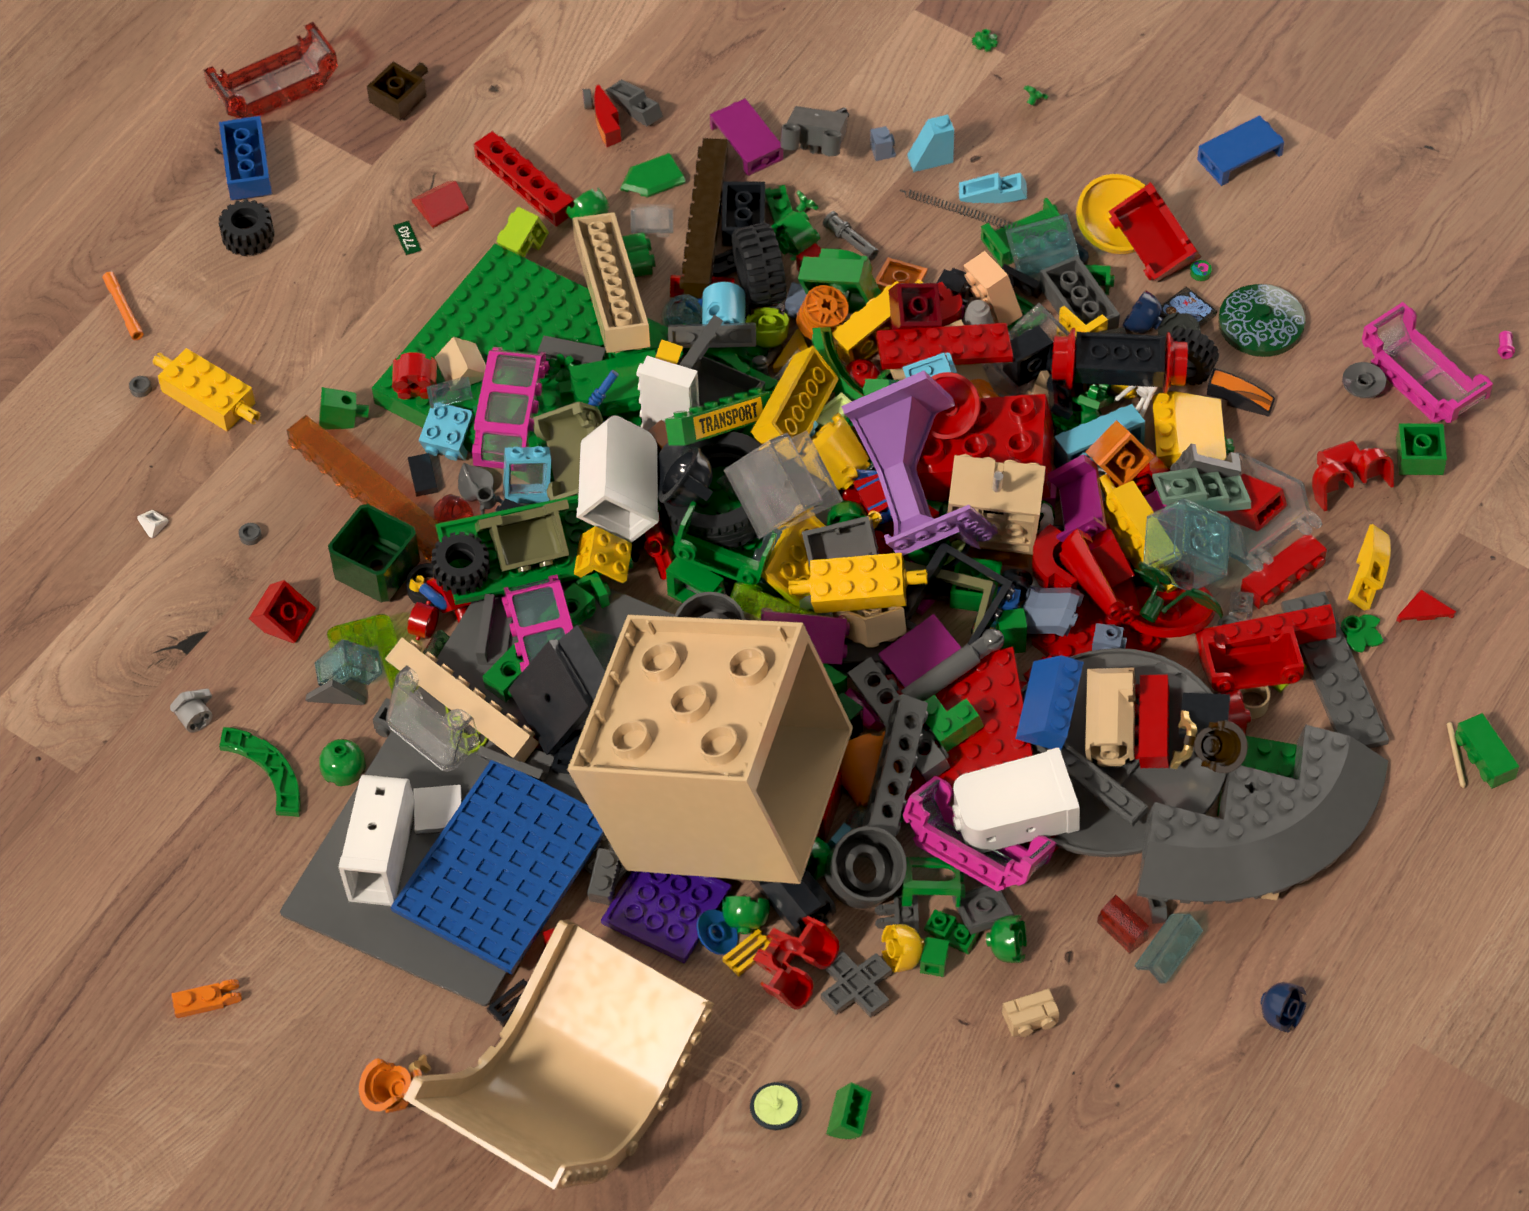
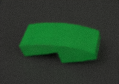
M938 910L933 911L924 926V931L937 939L948 940L950 947L969 954L979 937V932L970 935L965 925L957 923L956 917Z

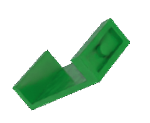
M1048 198L1043 199V210L1013 223L1012 230L1015 228V231L1008 230L1007 226L994 231L989 223L982 225L981 241L1002 268L1004 263L1010 265L1053 246L1054 239L1062 234L1068 235L1070 227L1068 221L1059 214L1056 205L1052 204ZM1019 224H1021L1019 233L1015 232L1018 230ZM1034 229H1035L1034 237L1037 235V231L1039 230L1038 237H1036V238H1033V236H1032Z

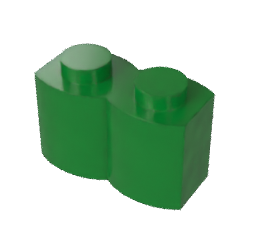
M644 232L622 236L634 277L653 274L652 267H656L654 254L650 255L649 253L652 250L650 238H646Z

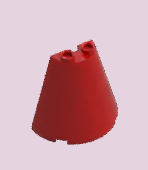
M1078 528L1075 529L1061 545L1062 552L1059 553L1062 564L1078 580V583L1110 619L1121 621L1122 624L1131 623L1134 617L1140 615L1139 612L1141 611L1133 577L1110 587L1088 547L1093 542L1090 535Z

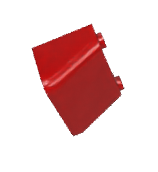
M1151 182L1108 211L1112 216L1109 218V221L1113 227L1121 229L1144 263L1146 269L1143 272L1149 281L1154 279L1157 282L1201 258V255Z
M1293 626L1281 627L1282 633L1278 637L1269 636V644L1230 649L1225 648L1224 642L1217 644L1214 641L1213 635L1202 636L1200 660L1212 688L1215 691L1226 692L1298 682L1304 675V664Z

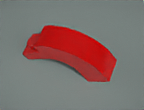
M1049 524L1039 533L1034 542L1032 555L1033 575L1042 588H1073L1077 590L1078 580L1060 568L1054 561L1059 556V553L1062 552V542L1056 536L1062 531Z

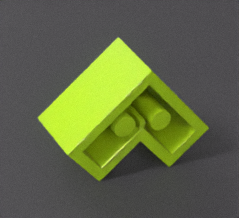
M517 206L516 210L510 214L504 230L499 232L496 242L499 246L525 257L530 247L537 250L540 249L549 232L539 216Z

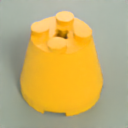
M838 412L831 418L834 422H828L823 425L803 446L801 450L803 454L793 458L792 461L801 469L838 490L841 488L846 490L855 480L852 479L851 482L846 483L844 478L848 474L842 473V470L847 465H852L859 470H866L870 463L868 462L869 456L848 422Z

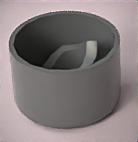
M703 592L691 596L683 602L675 614V617L745 620L740 606L729 596L718 592Z
M869 826L853 829L845 834L828 854L824 870L827 886L831 893L847 906L859 909L875 907L887 900L901 886L907 869L906 856L898 840L887 831ZM856 857H866L874 863L876 876L871 883H862L855 877L853 862Z

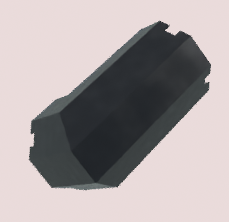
M805 868L800 884L751 880L765 899L770 901V905L797 938L800 937L807 926L802 920L803 917L809 916L827 925L829 923L827 919L829 914L834 916L836 913L835 903L807 868Z

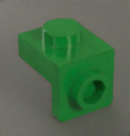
M1085 265L1098 285L1105 286V294L1109 295L1110 288H1114L1115 275H1110L1111 266Z
M597 573L585 575L576 581V584L586 592L593 591L601 609L610 605L608 598L611 595L607 583H602Z

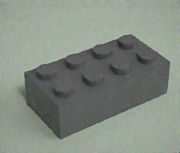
M1078 255L1040 270L1039 282L1041 283L1042 292L1058 315L1060 308L1065 306L1087 325L1103 314L1108 319L1107 333L1119 331V312Z

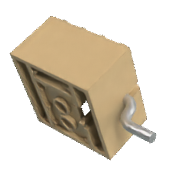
M966 454L955 455L947 514L966 505H971L992 525L995 524L998 530V534L993 535L990 540L979 541L980 548L1033 555V546L1036 540L1040 517L1045 466H1040L1037 463H1017L1014 460L998 463L990 457L975 458ZM950 536L949 542L955 540V538Z

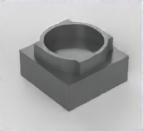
M869 516L802 532L809 566L810 560L880 554L872 518Z

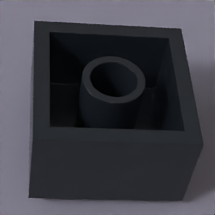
M1039 325L1026 330L1014 339H1010L1013 361L1003 362V372L1017 388L1037 378L1040 371H1046L1047 360L1052 359L1053 341Z

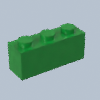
M1483 713L1458 723L1455 739L1460 746H1463L1469 761L1476 765L1482 780L1487 782L1491 789L1516 779L1519 765Z

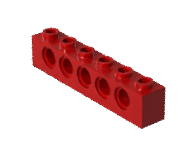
M491 131L473 143L475 157L555 227L569 218L566 211L569 206L571 209L574 207L573 197L562 191L556 182L548 179L542 170L539 171L534 167L529 159H525L515 147L512 148L502 136H498L494 131Z

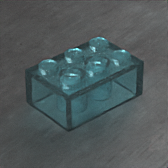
M1068 214L1006 230L1015 268L1028 276L1040 273V270L1076 255L1079 257Z

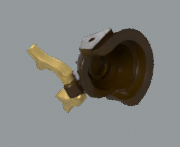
M1181 711V721L1178 727L1187 729L1182 752L1173 751V760L1170 768L1178 769L1183 761L1189 759L1193 753V747L1197 757L1202 760V767L1217 773H1230L1240 767L1245 760L1248 745L1246 736L1238 725L1230 721L1209 722V727L1202 729L1196 736L1197 727L1190 720L1189 712Z

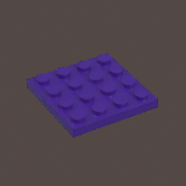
M632 871L601 918V924L685 964L700 940L697 933V920L699 916L710 909L719 910L723 898L726 899L731 891V885L715 877Z

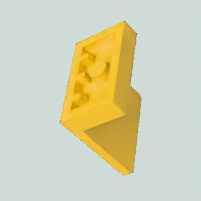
M594 526L580 535L574 575L583 577L595 570L618 582H626L632 543Z

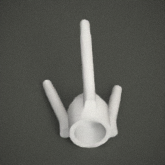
M1128 386L1115 400L1119 401L1136 386ZM1137 386L1136 392L1142 398L1136 406V410L1140 411L1142 418L1158 387Z

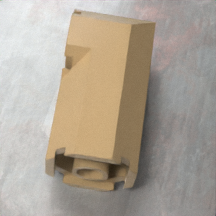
M1134 668L1087 669L1085 752L1089 761L1092 762V758L1096 759L1097 764L1100 766H1122L1126 764V759L1129 758L1130 761L1134 759L1136 704Z

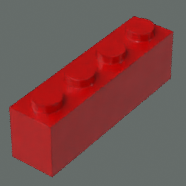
M1308 532L1243 578L1240 592L1258 609L1264 605H1270L1282 592H1288L1293 584L1303 581L1311 571L1320 569L1326 562L1327 549Z
M1168 674L1140 675V684H1135V696L1139 698V704H1135V718H1139V725H1135V739H1139V745L1134 746L1135 760H1139L1140 768H1169Z

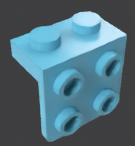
M432 403L418 440L425 452L433 456H437V454L445 455L446 458L457 461V459L466 460L468 452L463 446V442L473 413L470 410L447 404Z

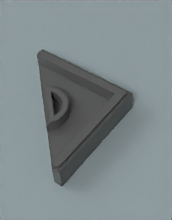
M333 679L307 693L305 701L364 705L366 697Z

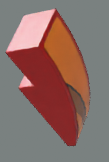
M596 85L594 94L595 118L601 139L608 148L621 142L618 110L602 87Z

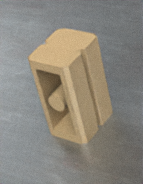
M1049 989L1003 1003V1017L1012 1037L1018 1035L1026 1037L1033 1030L1039 1028L1044 1030L1050 1029L1059 1020V1010Z

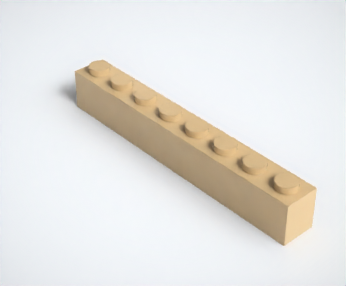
M401 638L385 660L516 761L524 763L539 744L533 738L535 733L525 725L522 728L517 726L516 724L519 721L511 714L507 713L504 716L500 713L503 708L491 700L490 703H487L484 700L486 695L477 688L473 691L468 688L470 683L460 675L457 679L453 677L454 671L444 663L441 667L436 664L438 659L427 651L424 655L420 651L423 647L411 639L410 642H407L404 638Z

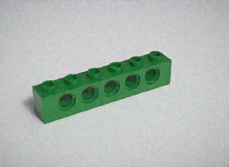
M575 583L563 593L568 612L575 611L574 613H569L573 628L577 625L581 626L586 619L593 616L596 610L594 596ZM554 602L533 625L558 619L559 614L556 603ZM563 628L552 629L523 638L527 657L530 658L529 664L549 640H559L564 636ZM515 644L482 676L485 688L505 703L512 697L508 689L522 673L519 662H523L522 656H517Z

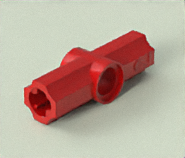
M659 515V522L645 532L647 539L645 550L647 554L653 557L660 579L664 580L667 579L666 569L675 559L672 552L674 543L672 537L665 532Z

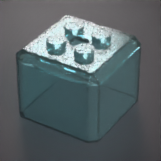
M1185 498L1171 503L1147 516L1143 562L1164 572L1170 577L1172 585L1184 590L1200 589L1228 575L1231 520L1225 515Z

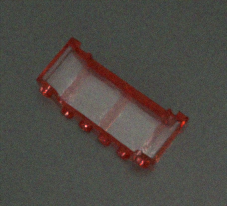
M314 22L304 25L307 35L304 38L300 35L297 36L298 44L227 75L225 70L222 69L220 70L221 74H217L213 66L204 70L206 84L217 95L229 116L240 119L262 116L314 93L325 86L338 67L337 56Z

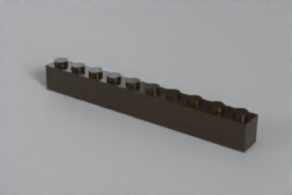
M703 138L702 146H698V159L700 160H696V173H698L694 175V187L696 189H692V201L694 203H690V216H692L688 218V230L690 232H686V245L688 247H684V259L686 261H682V274L684 276H680V289H684V298L702 299L703 291L712 284L723 199V181H725L728 161V139Z

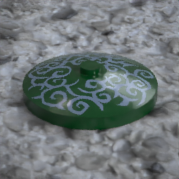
M1252 284L1236 289L1224 299L1219 311L1218 324L1224 339L1238 351L1252 356L1270 357L1289 351L1300 341L1305 327V313L1299 301L1284 289L1267 284Z

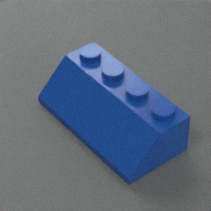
M1060 655L1033 662L1015 739L1049 749L1059 747L1061 752L1069 731L1083 661Z

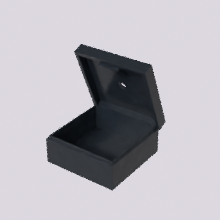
M577 625L559 640H549L508 689L546 755L555 754L589 715L617 644L616 636ZM547 694L551 697L550 702L547 700Z

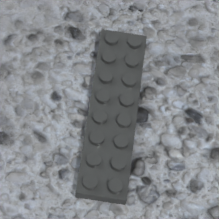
M1324 591L1282 601L1281 608L1283 613L1328 605L1330 602ZM1334 614L1336 637L1299 644L1300 653L1334 732L1351 736L1369 749L1387 745L1389 742L1388 735Z

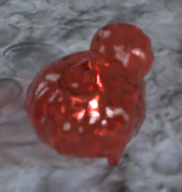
M453 494L442 497L434 506V520L438 523L474 516L470 504L460 496Z

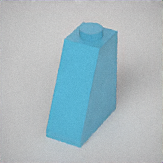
M948 115L928 119L907 154L913 172L953 163L954 127Z

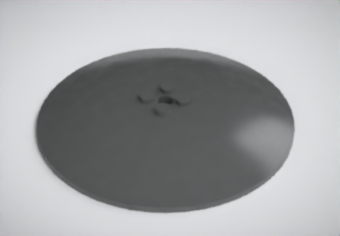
M1114 648L1088 651L1071 656L1069 658L1083 661L1084 663L1065 742L1086 759L1087 669L1134 668L1135 684H1140V675L1168 674L1169 768H1140L1139 760H1135V757L1131 761L1129 758L1126 759V764L1122 766H1100L1097 764V760L1092 758V763L1147 805L1149 810L1134 826H1131L1070 778L1080 807V830L1072 833H1062L1054 838L1047 837L1056 842V846L1061 849L1087 856L1122 857L1142 853L1147 817L1154 802L1205 815L1213 806L1222 790L1227 773H1217L1202 767V760L1197 757L1194 747L1191 757L1183 761L1178 769L1170 768L1173 760V751L1182 752L1184 748L1185 738L1179 737L1178 727L1181 718L1183 693L1212 694V692L1197 676L1185 667L1150 652ZM1028 683L1021 689L1023 701L1025 699ZM1136 698V704H1139V698ZM1135 718V725H1139V718ZM1135 739V745H1139V739ZM1032 748L1033 755L1040 754L1034 748Z

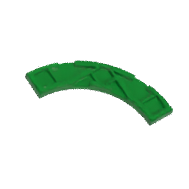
M223 727L219 744L220 751L242 755L259 765L274 785L276 792V815L300 817L301 798L298 782L291 765L284 755L268 741L253 736L250 732Z

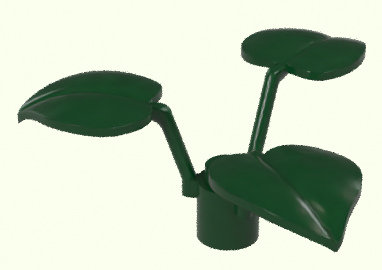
M1142 561L1138 563L1140 570L1133 569L1135 575L1133 576L1134 584L1153 589L1151 596L1139 612L1146 620L1155 623L1161 612L1166 614L1168 609L1185 596H1190L1197 603L1215 611L1220 618L1223 617L1220 604L1209 594L1192 588L1191 591L1186 590L1167 606H1164L1165 601L1156 594L1157 591H1166V588L1160 583L1170 585L1172 583L1170 577L1161 570Z

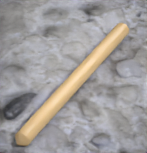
M1448 722L1447 729L1460 787L1464 788L1466 783L1453 724Z

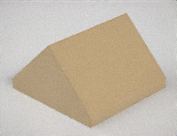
M453 337L435 356L436 363L450 391L483 381L486 364L476 343Z

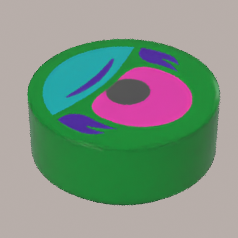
M1197 260L1191 264L1190 276L1196 281H1206L1211 276L1212 267L1207 261Z

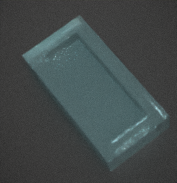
M461 377L426 387L430 408L434 409L473 398L469 377Z

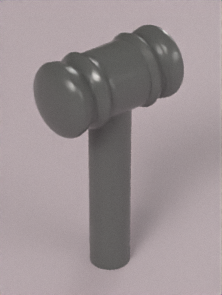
M780 344L773 347L766 357L762 355L755 356L752 359L753 368L769 376L768 367L782 350L783 346Z

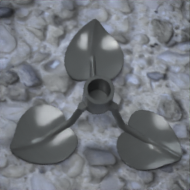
M463 463L458 477V489L462 498L469 502L478 499L481 515L485 514V509L493 508L497 502L502 504L503 500L500 496H495L492 474L486 469ZM523 503L522 505L526 506L536 503Z

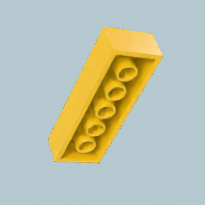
M814 346L793 355L751 431L755 439L771 453L777 465L799 455L813 428L814 422L817 421L839 379Z

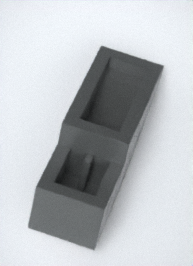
M621 79L606 89L607 94L624 111L646 127L663 117L659 103L647 98L645 91Z

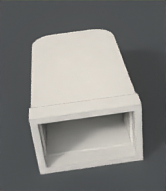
M611 416L581 441L577 518L630 543L659 522L657 443L647 430L619 416Z
M1059 747L1047 750V752L963 774L954 783V805H952L955 816L953 817L956 831L961 830L965 845L980 853L1029 842L1037 836L1050 837L1080 830V807Z
M362 775L359 780L346 841L339 863V871L349 902L391 906L398 896L397 892L414 817V796L409 779Z

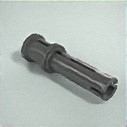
M832 211L825 217L823 226L831 229L837 238H844L854 248L867 256L870 261L877 257L879 250L852 230L851 224L840 219L838 213Z

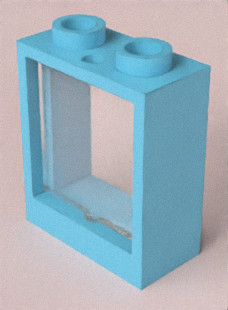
M549 447L505 448L504 500L506 498L519 504L549 501L547 496L551 474Z

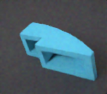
M994 173L959 182V199L962 202L1005 203L1027 199V182L1021 173L1001 177L999 173Z

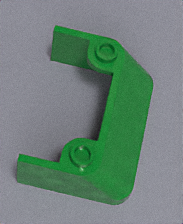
M692 501L679 527L674 545L675 555L684 561L747 585L759 583L763 579L762 573L772 553L777 533H772L760 562L687 534L696 502Z

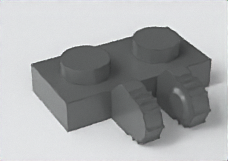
M902 892L893 893L894 904L876 906L875 913L879 916L894 914V917L877 919L875 921L877 928L884 929L887 925L906 924L914 928L919 934L918 895H912V906H902Z

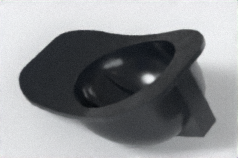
M667 443L657 456L658 498L660 502L684 508L689 507L692 501L698 503L701 498L705 501L709 499L713 493L709 488L713 479V470L708 458L700 451V448L691 444L684 446L669 445Z

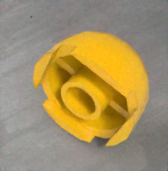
M906 924L887 925L883 930L881 943L886 942V950H882L883 960L892 969V972H903L913 969L921 959L924 946L923 939L920 938L914 928Z

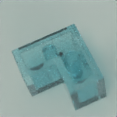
M344 639L314 662L319 686L333 679L343 685L350 679L369 685L382 674L379 652L377 650Z

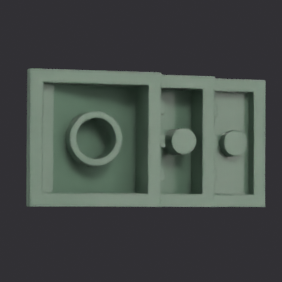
M1197 468L1152 474L1154 484L1164 505L1200 511L1251 509V500L1240 475L1221 478L1218 471L1199 474Z

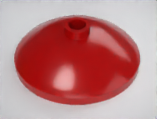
M953 372L936 374L932 378L953 398L955 406L953 411L949 412L946 409L935 416L929 435L945 440L961 437L971 430L979 417L981 407L979 393L973 383L960 374Z

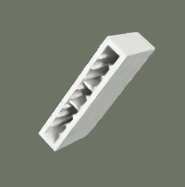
M650 356L646 357L643 364L640 363L637 369V376L639 377L638 390H640L641 428L649 430L660 420L665 422V418L674 416L673 413L676 411L685 410L688 412L690 407L699 406L698 372L696 370Z

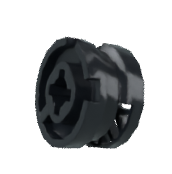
M1022 569L1004 571L1001 576L1012 581L1015 585L1014 589L1021 590L1020 601L1025 600L1026 592L1030 585H1032V575Z

